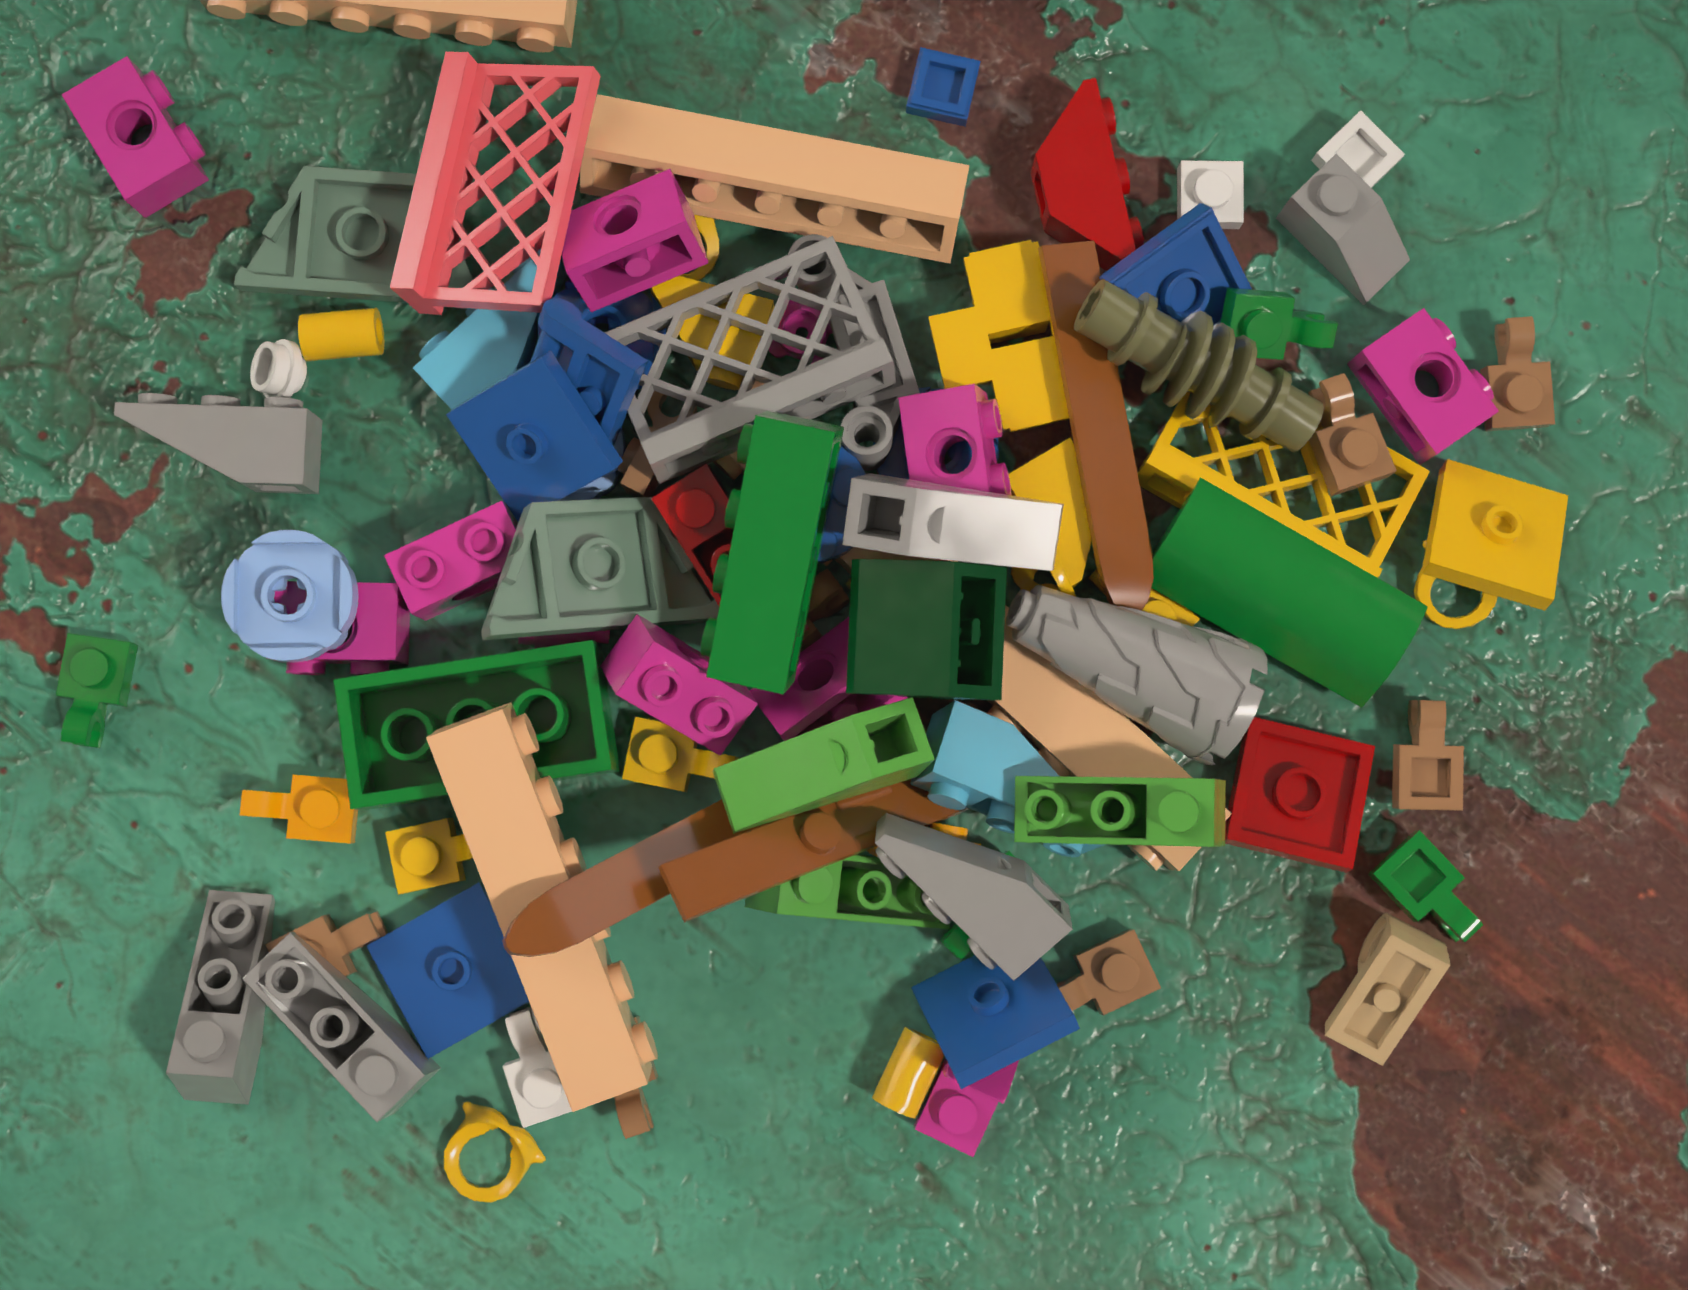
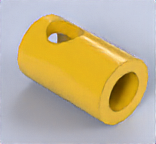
M377 308L309 313L299 316L298 337L301 352L306 361L375 356L384 353L383 323Z
M905 1026L872 1099L899 1114L915 1119L944 1057L937 1040Z

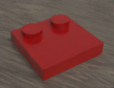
M1254 717L1241 740L1228 811L1232 814L1225 822V844L1344 873L1353 870L1375 746Z

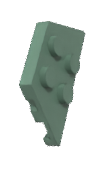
M303 166L288 190L286 204L280 210L274 212L262 232L266 238L248 267L244 268L241 266L235 275L234 285L240 291L407 303L390 288L416 174ZM463 260L452 269L448 288H463L473 280L466 260Z
M652 497L532 502L522 511L481 632L483 640L620 630L627 629L637 614L657 626L707 623L709 617L717 619L719 605L715 599L712 601L709 599L691 570L694 567L680 543L672 536L668 524L652 501Z

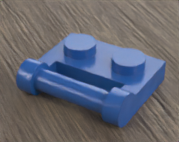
M559 298L546 300L538 318V325L542 330L531 362L550 350L559 362L564 345L574 351L566 374L614 446L648 360L583 320L580 310L573 303Z

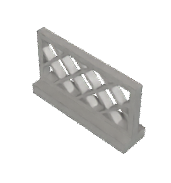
M833 236L605 332L624 346L639 339L660 346L648 375L642 374L638 385L643 387L638 398L636 399L634 394L630 407L627 410L659 484L737 452L743 426L745 423L753 425L755 415L772 411L811 420L896 383L893 358L884 339L879 337ZM828 260L836 278L827 299L795 288L803 269ZM787 277L785 284L777 282L778 280ZM760 289L779 296L767 324L736 314L743 295ZM841 291L849 307L837 303ZM789 300L821 311L810 339L778 329ZM728 302L725 309L717 307ZM701 314L720 321L708 350L677 339L686 319ZM831 315L857 323L865 340L843 351L820 344ZM731 325L762 336L750 365L718 354ZM669 327L665 335L658 332ZM772 340L804 351L796 371L781 377L760 369ZM672 350L702 361L690 391L659 380ZM815 355L824 358L815 363H812V360ZM713 365L745 376L737 396L719 402L701 395ZM755 380L764 383L763 385L752 389ZM654 391L685 402L676 422L656 431H650L644 413ZM696 406L705 409L693 414V411Z

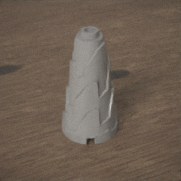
M1036 585L1030 592L1024 589L1020 590L1013 599L1007 613L1006 625L1013 628L1012 638L1014 641L1051 662V666L1077 680L1080 685L1095 692L1109 706L1153 731L1167 744L1179 750L1188 758L1204 765H1216L1213 762V755L1211 753L1225 759L1237 746L1248 730L1265 690L1250 683L1252 668L1267 675L1268 667L1265 652L1260 647L1242 638L1238 639L1221 632L1189 626L1137 609L1107 604L1091 598H1078L1042 585Z

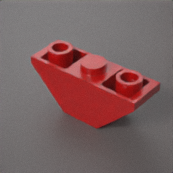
M1091 78L1083 80L1035 155L1030 174L1044 232L1062 244L1095 241L1099 267L1107 271L1142 246L1144 238L1138 217H1128L1124 195L1130 193V178L1126 161L1123 156L1114 157L1110 135L1116 134V118L1113 104L1109 96L1101 98L1097 79Z

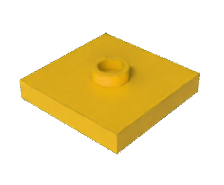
M1447 459L1438 474L1421 573L1545 611L1555 598L1569 495Z

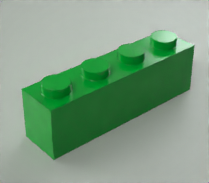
M765 411L755 415L753 425L745 423L743 426L737 450V462L746 464L741 490H732L725 514V528L734 530L729 555L722 553L719 556L713 578V592L722 594L717 619L709 617L701 642V656L710 658L706 677L783 695L795 682L844 432L843 426L772 411Z

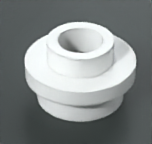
M280 339L275 343L267 341L259 346L253 357L250 370L251 384L256 391L263 392L266 398H290L293 393L301 389L306 378L307 365L298 344L290 340Z

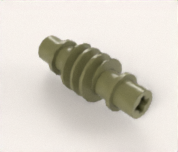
M1105 279L1100 280L1092 288L1078 312L1074 323V330L1107 348V359L1117 366L1124 364L1128 360L1145 369L1146 373L1141 387L1144 393L1152 394L1167 379L1169 382L1164 392L1163 402L1169 407L1176 405L1188 391L1190 395L1184 412L1187 417L1191 419L1198 417L1210 403L1212 406L1208 416L1209 428L1217 426L1229 416L1240 422V433L1248 439L1253 440L1263 435L1292 452L1300 450L1312 437L1322 418L1323 403L1292 386L1291 374L1284 369L1278 367L1269 373L1255 365L1257 357L1255 341L1245 335L1235 337L1234 329L1224 323L1213 325L1212 317L1201 310L1191 313L1183 321L1179 322L1158 310V298L1148 292L1141 294L1137 298Z

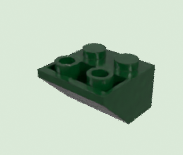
M852 559L846 693L946 700H1002L1007 567L955 561Z

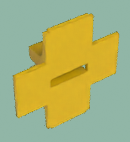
M1031 240L969 253V256L964 257L963 260L973 307L928 317L944 389L970 384L977 385L991 381L995 399L1000 410L1003 430L1009 429L1010 432L1069 419L1039 256L1038 241L1031 242ZM1050 322L1053 336L991 349L990 344L1044 333Z

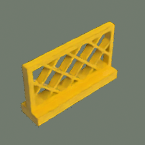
M1186 392L1177 403L1149 455L1137 472L1139 484L1142 488L1180 509L1201 477L1378 578L1383 570L1380 568V565L1430 472L1429 470L1387 447L1397 470L1394 474L1407 480L1399 497L1377 503L1370 483L1358 487L1363 507L1335 513L1327 485L1309 441L1300 449L1309 475L1280 482L1270 451L1284 448L1283 446L1272 440H1266V437L1261 435L1253 439V444L1225 450L1218 427L1209 428L1208 426L1210 403L1194 419L1184 414L1185 405L1190 395V392ZM1321 422L1315 432L1323 429ZM1203 423L1212 453L1193 458L1170 445L1179 428ZM1257 454L1267 485L1247 489L1235 482L1229 461ZM1216 464L1218 472L1210 468L1209 465ZM1312 485L1322 517L1303 521L1290 513L1284 492ZM1271 495L1273 503L1263 497ZM1391 511L1384 524L1381 513ZM1367 516L1375 539V543L1368 556L1346 545L1339 523ZM1326 527L1328 534L1318 528Z

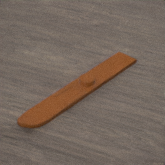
M1095 241L1042 245L1038 248L1095 562L1101 585L1109 604L1142 611L1149 600L1153 583V558L1118 366L1107 359V348L1074 330V323L1083 302L1092 288L1100 281L1099 276L1101 274Z
M911 779L774 821L663 863L658 869L683 921L686 922L877 847L875 844L877 821L886 813L927 827L933 823L963 813L969 808L965 807L963 810H954L937 805L928 799V791L911 785Z
M721 799L543 893L530 902L511 922L502 940L504 949L509 955L535 957L554 954L579 944L668 896L670 892L658 869L661 864L766 824L733 834Z

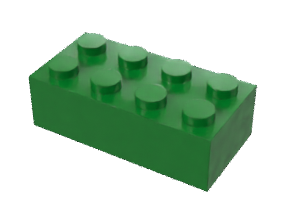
M594 640L333 679L350 809L370 810L449 798L426 737L437 729L512 702L516 715L519 716L525 713L534 728L539 751L532 753V757L541 778L550 776L553 781L619 772L607 679L600 666L604 661L602 646Z

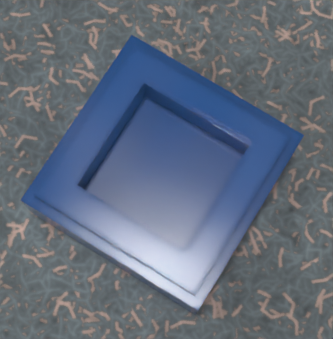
M920 47L906 105V113L966 127L981 61Z

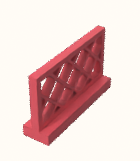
M445 52L390 288L419 314L442 315L444 307L541 313L545 301L552 298L601 77L594 66L480 64L475 61L469 52ZM495 85H518L524 94L497 116H494L489 108ZM561 87H577L574 103L552 119L541 103ZM535 108L547 124L517 147L506 133V130ZM500 136L511 152L481 175L476 168L479 152ZM558 138L564 146L561 161L539 178L528 161ZM522 166L533 181V184L504 206L492 189ZM486 195L497 212L468 234L463 227L466 210ZM544 197L551 206L548 221L526 237L515 222V219ZM508 226L520 243L494 264L490 265L479 248ZM472 254L484 272L463 288H448L452 269ZM531 257L537 265L532 292L509 291L501 279ZM495 286V288H496L497 290H489V289H490L491 287Z

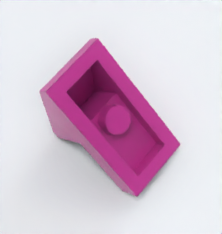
M945 1058L917 1117L914 1129L974 1157L998 1102L1005 1103L1019 1060L961 1089Z

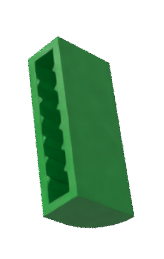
M1201 477L1152 552L1154 576L1152 589L1238 638H1242L1260 647L1266 654L1361 708L1384 683L1400 661L1416 634L1428 607Z

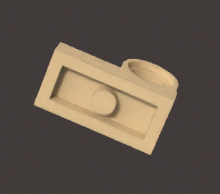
M1388 913L1383 914L1373 925L1363 943L1358 957L1357 975L1325 1022V1036L1383 1066L1450 967L1446 944Z

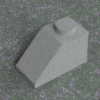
M1337 154L1291 196L1276 217L1363 305L1410 261L1382 198Z

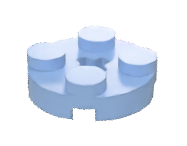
M278 530L261 535L251 542L253 546L245 550L239 560H233L226 570L223 579L221 604L226 622L232 631L238 634L242 642L249 646L251 650L263 657L276 661L303 662L317 658L328 650L336 649L343 644L347 638L348 629L354 622L357 613L359 594L355 574L342 552L313 534L299 530ZM295 578L297 579L298 588L307 592L305 603L298 604L297 612L287 614L285 605L275 603V591L286 590L287 580Z

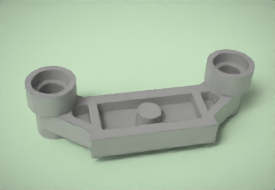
M817 234L803 236L793 243L788 255L827 237ZM828 260L803 269L796 285L799 290L827 299L836 277ZM848 269L879 337L884 339L894 361L896 383L853 401L855 409L847 413L841 423V426L844 427L842 446L859 460L863 470L871 471L879 468L885 462L887 454L892 447L893 437L901 422L898 397L920 394L885 281L881 280L871 283ZM841 291L837 303L849 307ZM831 315L829 324L837 350L843 351L865 341L857 323ZM864 441H872L876 443L870 447H863L859 445Z

